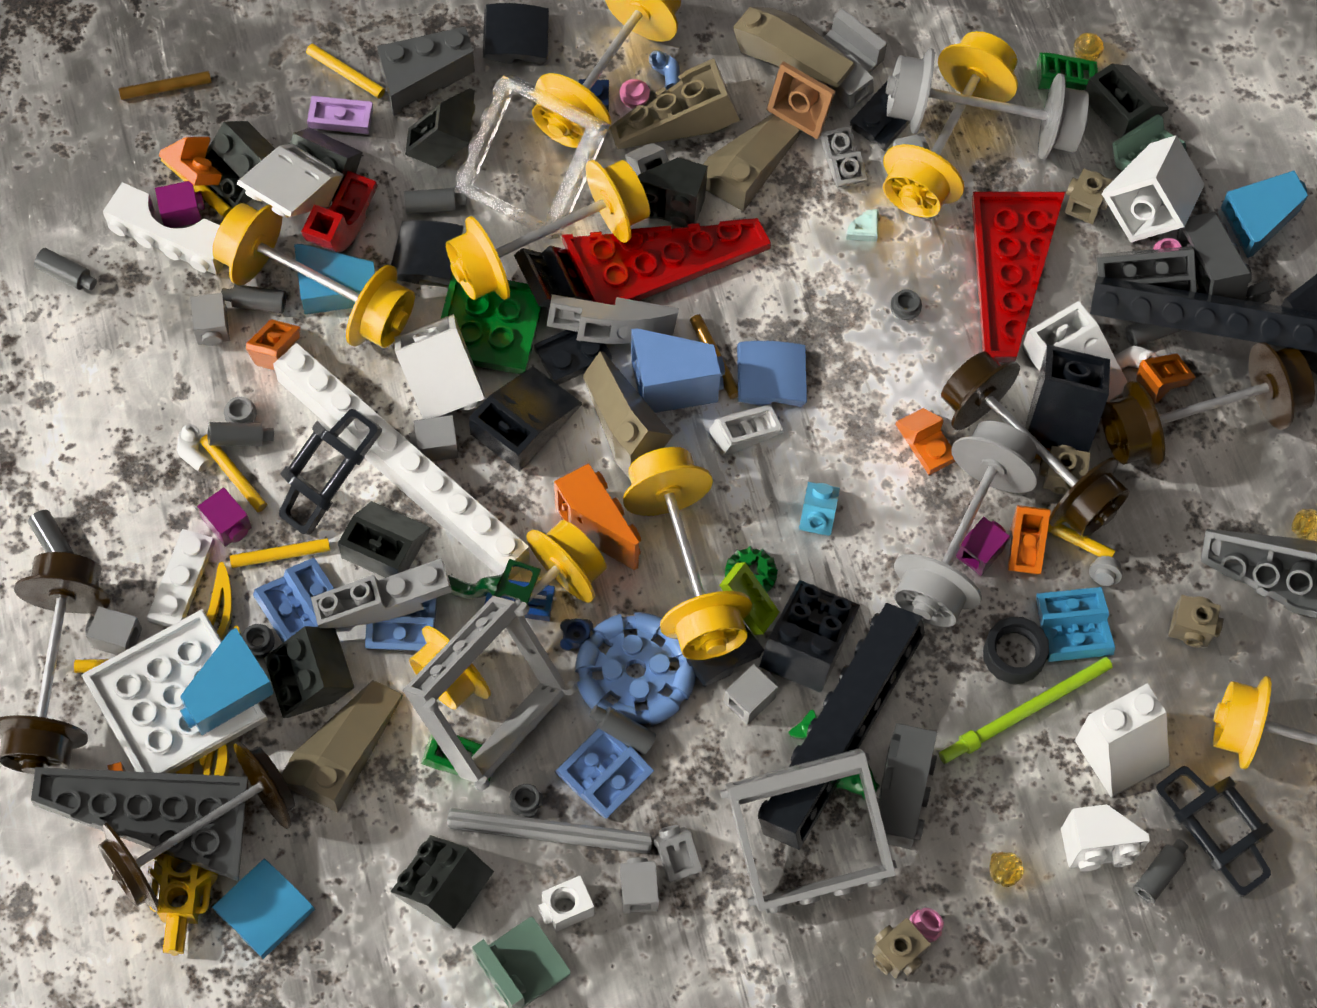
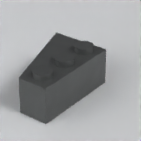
M466 26L377 46L380 69L393 116L402 112L401 108L416 100L420 102L426 99V95L441 87L444 89L475 72L473 49Z
M1215 212L1189 217L1185 227L1178 229L1176 240L1182 247L1191 246L1194 249L1195 277L1199 286L1196 292L1246 300L1248 283L1252 281L1251 268L1242 260L1237 244L1233 243L1228 235L1226 225L1220 222Z
M1191 246L1096 254L1097 276L1196 292L1194 249Z
M896 723L888 748L878 798V806L888 845L911 850L914 840H921L925 820L919 819L921 807L927 808L931 787H926L928 775L933 776L937 755H933L937 736L935 731ZM872 828L870 841L876 842L874 830Z

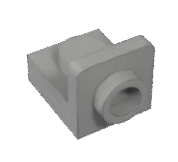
M679 825L667 826L659 830L660 835L652 838L654 845L658 849L666 878L669 882L702 871L691 832L685 827L679 828Z

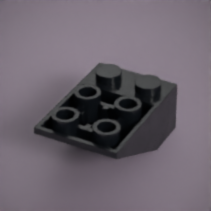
M532 366L492 393L469 417L470 435L520 472L579 409L582 402Z
M799 580L767 640L759 667L821 693L860 605L818 588L813 584Z

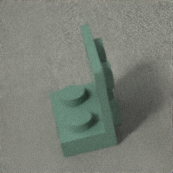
M529 917L490 945L483 939L472 947L475 960L508 1008H524L571 974L570 969L533 917Z

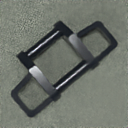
M350 409L332 428L317 420L312 427L313 433L290 466H285L280 473L291 487L279 510V516L302 534H312L325 512L332 506V498L355 465L362 463L366 453L382 433V428L360 411ZM356 418L370 429L369 434L357 450L339 437L344 429ZM324 440L344 455L345 458L320 492L305 481L300 473ZM299 493L317 505L305 525H302L291 516V509Z
M1182 766L1156 786V792L1175 814L1173 817L1179 825L1183 824L1210 857L1212 860L1210 864L1215 871H1220L1237 895L1244 897L1270 878L1271 870L1256 844L1268 837L1274 830L1268 823L1264 824L1236 790V783L1230 776L1209 787L1189 767ZM1186 776L1204 793L1180 810L1166 793L1165 788L1179 777ZM1223 795L1252 830L1251 833L1224 853L1194 816ZM1249 849L1261 868L1262 875L1246 887H1242L1225 866Z

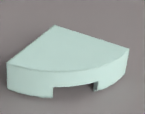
M879 209L867 210L851 222L848 227L846 240L877 242Z

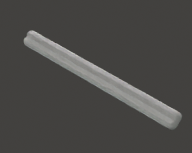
M456 808L450 809L447 818L448 827L451 829L646 854L650 853L652 846V835L650 833Z

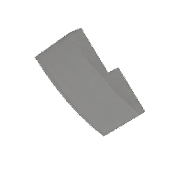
M851 126L822 132L820 136L836 186L842 187L866 182L868 179L861 152L857 151Z

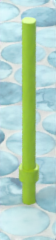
M1104 657L977 731L970 730L959 736V741L938 752L940 760L947 764L964 753L971 754L982 747L981 743L1112 669L1111 661Z

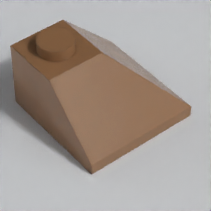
M783 61L780 64L766 110L818 140L836 91Z

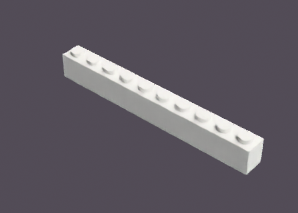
M296 343L273 363L278 382L330 428L350 409L360 411L382 428V433L366 453L365 459L496 575L504 572L509 559L524 564L530 562L529 546L300 345ZM356 418L339 436L357 450L369 434L370 429ZM513 567L508 580H512L523 568Z

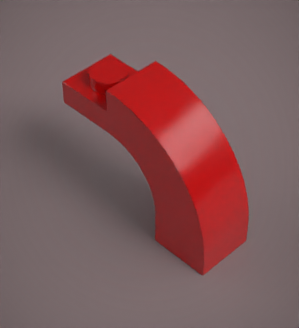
M348 171L329 209L314 204L301 231L304 239L338 253L347 249L355 240L367 219L366 211L378 187L377 182Z

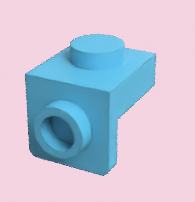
M808 482L799 525L800 530L827 536L831 535L840 488L826 483Z

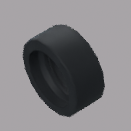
M1008 617L998 621L990 629L983 646V660L988 670L997 679L1009 684H1022L1033 680L1042 671L1049 654V640L1044 630L1034 621L1024 617ZM1017 633L1028 638L1035 647L1034 660L1026 667H1013L1004 663L999 658L996 649L998 640L1003 635Z

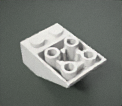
M291 143L278 146L240 178L237 185L246 190L245 194L257 201H265L273 206L272 210L276 214L288 218L311 212L314 204L327 208L341 182L343 174Z
M1077 301L1027 332L1022 350L1039 371L1047 344L1110 359V383L1107 402L1123 394L1127 380L1099 325L1080 301Z

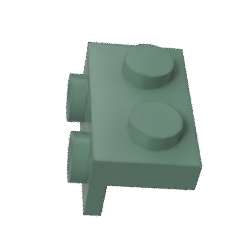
M1156 114L1113 142L1116 168L1123 171L1150 143L1174 136L1164 129L1162 116ZM1179 138V140H1180V142L1182 143L1184 149L1186 150V143H1185V141H1183V140H1181V139Z

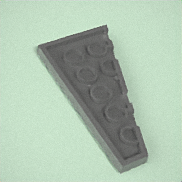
M35 767L31 802L34 806L104 831L103 824L107 822L120 838L153 849L248 789V777ZM247 800L163 852V854L239 881Z

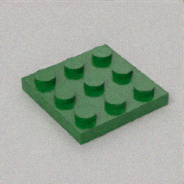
M452 273L441 319L452 314L455 315L473 365L515 374L525 372L528 369L542 307L538 306L529 285L508 280L510 297L504 300L495 291H492L472 300Z

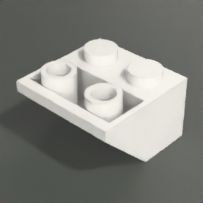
M1107 804L1073 808L1061 827L1069 868L1079 867L1080 871L1095 870L1101 867L1100 864L1113 863L1115 867L1131 865L1150 841L1147 832Z

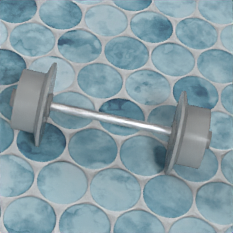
M932 48L927 50L923 59L899 55L893 75L888 78L886 94H889L887 116L910 121L912 134H917L920 129L928 98L1041 119L1038 142L1040 159H1046L1052 148L1075 152L1088 124V92L1066 88L1065 77L1060 73L1055 76L1051 84L1044 110L932 89L931 83L935 52Z
M990 420L982 421L977 425L972 437L960 438L952 446L951 452L956 463L966 473L980 481V484L943 561L941 562L923 555L905 554L899 556L894 563V570L901 579L894 594L896 603L902 609L922 616L925 623L939 627H951L956 623L962 609L976 608L982 600L981 592L974 582L951 565L989 487L1006 492L1025 493L1033 490L1037 485L1038 476L1031 465L1037 454V447L1029 436L1006 423Z

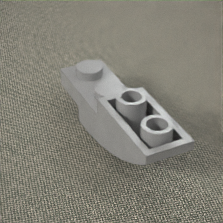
M552 294L547 326L577 331V340L630 344L631 329L638 328L673 336L679 308L616 297L615 305Z
M439 558L381 580H377L375 575H371L313 596L311 600L319 628H341L381 622L423 610V602L452 592L445 564Z

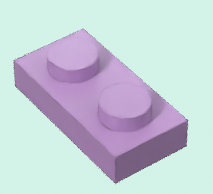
M312 96L307 119L308 128L369 134L373 103L370 101Z

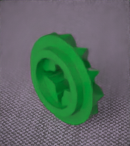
M751 546L743 550L737 549L727 560L725 577L736 563L746 562L750 568L752 564L757 562V572L759 575H754L766 593H768L777 580L778 569L774 557H770L764 549H753Z

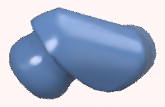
M655 50L649 55V63L652 65V68L665 76L666 90L680 81L678 78L680 68L677 60L660 50Z

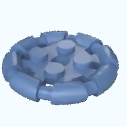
M634 612V616L622 617L621 614L604 620L592 629V636L581 644L575 662V672L579 673L580 680L577 682L579 692L591 709L595 705L604 710L610 706L639 724L650 723L653 726L672 717L680 710L679 705L682 701L689 699L695 685L696 675L693 667L689 666L687 658L682 655L678 639L666 637L661 632V617L643 612ZM636 629L637 635H628L624 638L623 630ZM657 635L666 640L662 647L653 642ZM603 642L611 647L606 655L599 650ZM679 661L680 668L669 671L670 662ZM631 664H640L644 667L645 673L639 678H633L627 674L626 669ZM602 671L603 679H593L592 672ZM666 687L673 691L669 697L661 695ZM610 694L619 700L614 705L606 700ZM647 701L648 710H635V702Z

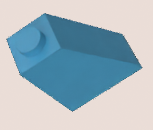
M1291 171L1227 192L1221 209L1247 258L1254 256L1300 212L1308 197L1305 183L1299 180L1296 172Z
M294 244L296 261L359 294L369 279L375 274L373 261L304 244ZM298 273L304 314L354 307V301Z
M237 628L229 631L180 696L185 707L180 710L183 719L189 728L196 726L201 735L206 734L274 694L270 680Z

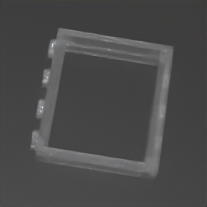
M503 75L502 79L500 78L493 88L492 95H494L490 107H487L480 118V124L482 125L478 135H475L469 143V156L457 171L456 180L458 181L454 189L535 231L571 214L587 178L586 163L590 160H595L610 124L515 75ZM513 92L586 128L544 222L473 185ZM564 228L545 237L549 240L560 238Z

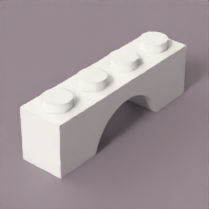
M123 182L103 210L108 228L119 236L127 235L132 237L140 245L146 248L154 247L159 249L167 257L173 260L181 259L186 261L193 268L203 273L208 271L218 275L224 265L213 257V243L220 225L202 219L190 227L180 229L163 226L153 218L154 207L150 195Z

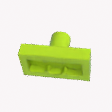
M746 562L736 563L719 585L723 591H737L750 597L752 609L743 620L754 635L764 634L780 613Z

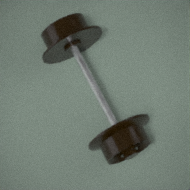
M1256 343L1250 350L1248 362L1252 387L1161 415L1158 414L1147 390L1139 382L1129 381L1124 386L1123 397L1106 402L1101 416L1106 441L1119 463L1125 465L1142 459L1148 467L1156 469L1161 467L1165 460V438L1162 424L1254 396L1268 422L1279 430L1287 429L1293 422L1295 412L1308 409L1314 403L1315 386L1310 367L1298 349L1287 347L1275 351L1267 343Z
M986 351L974 355L958 368L941 392V398L955 411L951 426L955 430L965 429L992 409L1008 425L1019 429L1029 436L1037 447V454L1072 487L1052 511L1049 517V524L1054 527L1067 522L1082 538H1085L1100 527L1108 524L1116 516L1117 511L1124 504L1130 493L1113 475L1117 469L1118 460L1114 457L1109 458L1095 466L1078 480L999 403L1015 382L1020 371V365L1012 361L1001 366Z
M66 552L41 553L33 559L31 576L22 578L15 583L14 592L20 599L31 605L54 611L37 715L0 717V764L4 767L28 774H35V767L69 769L72 749L80 748L88 742V735L85 731L72 724L47 718L65 612L94 613L97 611L98 606L108 608L111 602L110 595L99 587L102 568L92 559Z

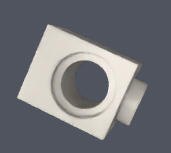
M581 876L542 891L543 903L538 905L545 924L552 923L556 932L594 916V905ZM561 899H570L575 904L573 909L568 912L559 911L555 905Z

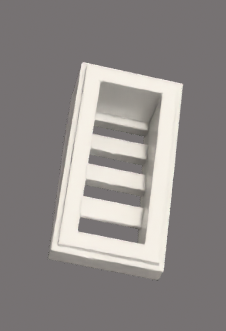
M768 404L717 418L710 427L709 432L720 455L725 456L778 436L784 432V429L772 405ZM759 417H763L768 429H764ZM749 421L751 422V424H752V426H753V428H754V430H755L754 433H753V431H752V429H751V427H750V425H749V423H748ZM736 426L739 427L743 436H740Z

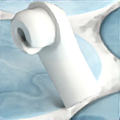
M1130 346L1115 355L1121 370L1127 366L1139 368L1140 363L1144 359L1157 357L1154 351L1138 346Z
M188 424L179 432L177 453L184 461L201 473L208 467L210 460L198 451L199 429L195 425Z

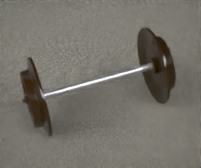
M239 741L234 744L236 756L252 785L251 788L136 860L113 828L107 822L103 824L106 840L99 844L98 848L113 874L112 880L118 882L133 905L138 907L146 903L156 912L161 909L150 884L140 869L141 866L257 794L268 811L281 826L288 829L292 825L288 811L295 807L294 798L281 773L260 747L257 746L249 750Z

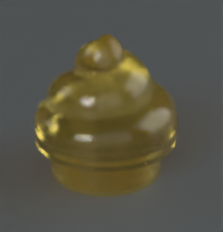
M1094 33L1081 34L1073 45L1076 58L1091 61L1099 59L1104 50L1103 41Z
M1302 509L1295 515L1292 522V531L1297 534L1299 539H1317V510Z
M1012 852L992 853L989 864L991 879L1003 887H1010L1016 884L1024 874L1022 860Z

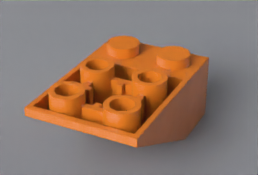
M588 463L554 481L555 508L562 520L568 521L580 529L594 543L598 550L633 570L638 569L639 555L641 554L639 542H641L640 534L633 524L628 525L623 518L625 513L616 497L611 499L606 489H608L603 475L599 471L595 473Z

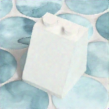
M1175 135L1150 143L1103 190L1102 196L1129 241L1134 242L1185 227L1205 183L1178 136Z
M454 314L394 337L395 353L423 419L450 416V412L460 408L463 411L470 410L480 405V400L485 399L482 385Z
M1148 683L1089 714L1075 739L1078 747L1111 798L1170 765L1167 714Z

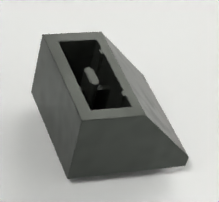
M1112 63L1090 77L1085 90L1089 95V106L1119 138L1156 114L1162 115L1169 108L1129 65Z
M469 88L441 102L409 127L405 155L437 168L446 160L451 159L462 148L467 147L473 136L471 123L476 108L474 104L475 90Z
M248 121L223 122L207 149L205 159L211 161L212 166L222 173L220 184L210 186L232 208L240 203H248L252 198L245 194L246 190L237 185V182L275 148Z
M309 127L293 133L290 144L296 145L343 174L341 182L329 206L326 208L329 209L347 172H357L363 152Z
M675 158L638 174L650 207V216L648 218L669 221L678 227H688V224L697 223L705 201L708 166Z
M371 501L353 515L338 541L341 558L386 578L409 570L431 529L425 524Z
M304 626L264 657L283 718H290L333 704L355 688L335 628Z
M430 835L427 841L421 844L417 855L408 868L399 875L391 893L434 922L455 929L494 871L468 847Z

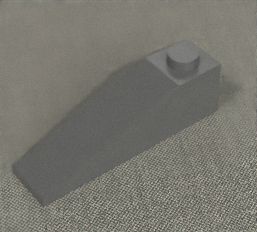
M1213 529L1206 530L1201 562L1235 581H1242L1256 589L1258 594L1264 597L1269 596L1283 604L1285 609L1293 613L1317 618V541Z

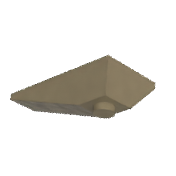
M749 7L733 26L740 53L779 67L784 61L810 77L826 84L839 87L855 67L853 61L795 15L774 8Z
M713 58L686 70L678 76L680 81L670 89L666 90L663 87L655 93L657 98L648 105H638L612 124L610 130L617 149L709 134L740 121L715 59Z
M774 114L769 115L707 158L703 164L708 166L706 191L744 212L802 133V130Z
M600 351L582 376L615 462L629 478L628 469L630 465L640 456L650 451L664 448L673 434L609 357Z
M372 680L293 753L281 774L289 789L338 813L399 705L403 694Z

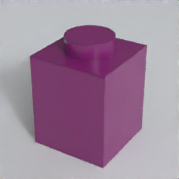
M185 181L155 188L159 212L164 226L177 228L201 221L200 210L205 209L202 192H195L191 182Z
M224 487L197 506L202 520L225 547L232 542L236 543L242 540L247 535L248 530L252 528L248 515Z
M983 516L964 538L956 557L982 576L1003 552L1010 536L999 523L989 521Z

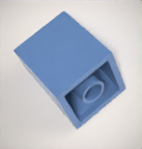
M638 328L631 329V363L637 390L655 413L718 402L719 390L724 389L722 375H725L723 357H717L714 345Z

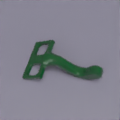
M509 559L502 574L484 577L474 584L448 575L452 588L450 593L467 599L482 598L490 592L493 596L500 598L507 596L519 600L521 603L525 602L528 605L541 569ZM513 567H521L533 573L528 586L523 587L508 581Z

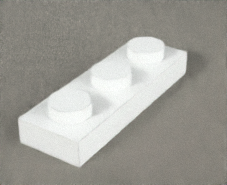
M182 529L148 613L147 619L150 623L170 627L186 618L215 545L213 537Z

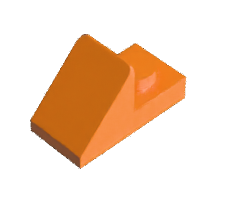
M185 137L160 150L159 157L194 186L220 184L222 173L212 166L211 161L205 159L210 137Z
M273 319L269 320L246 343V350L254 364L275 371L273 363L285 354L300 338L301 327Z
M1176 353L1144 359L1139 365L1136 381L1147 390L1154 404H1156L1171 389L1188 386L1196 377Z
M922 408L896 421L895 425L928 475H931L956 461L952 456V446L941 431L944 420L942 417Z
M1017 505L1010 528L1012 538L1007 565L1009 571L1041 574L1051 513L1050 509Z

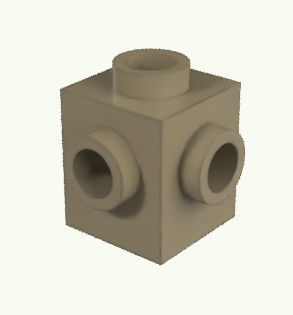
M1083 168L1079 178L1073 177L1068 186L1066 195L1070 197L1064 213L1093 225L1100 209L1106 211L1108 208L1102 192L1112 180L1099 172H1092Z
M1067 445L1051 447L1050 453L1078 480L1088 473L1090 452L1075 450V448ZM1041 458L1039 476H1044L1043 488L1050 489L1056 494L1065 495L1072 487Z
M1181 595L1174 608L1168 636L1183 640L1186 645L1192 647H1208L1213 637L1218 638L1222 630L1224 619L1219 617L1221 605L1214 604L1205 597Z
M905 918L894 929L888 925L874 938L877 943L872 951L875 956L873 960L877 967L886 975L890 973L897 979L902 973H905L908 977L923 964L920 958L927 953L931 944L911 921Z

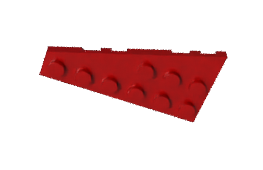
M973 192L972 209L983 351L988 352L998 363L1016 361L1065 192Z
M758 218L720 221L718 225L700 226V223L688 224V227L672 229L671 225L631 229V239L626 243L618 240L613 233L602 234V231L590 232L589 236L573 237V234L562 235V242L592 301L615 305L616 297L635 301L643 300L771 248V242Z

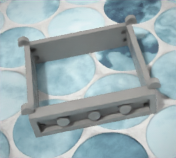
M492 596L403 689L410 703L460 778L474 782L475 788L479 791L489 787L490 782L488 779L493 775L494 771L515 751L522 740L537 727L544 716L559 703V700L564 695H572L577 691L574 681L570 680L567 685L565 684L525 619L524 615L529 612L527 604L522 602L517 606L515 601L497 596ZM506 628L540 684L480 749L470 757L438 708L439 704L436 700Z
M856 749L725 784L727 789L720 791L721 798L729 797L754 897L747 899L749 907L756 905L759 911L766 910L767 914L777 913L787 909L786 904L797 901H800L801 905L815 903L820 900V895L831 892L834 893V896L849 894L854 891V886L867 883L868 887L879 886L888 882L887 877L896 875L894 868H897L896 861L891 858L867 763L870 760L868 753L861 749ZM859 774L882 865L763 896L740 805Z

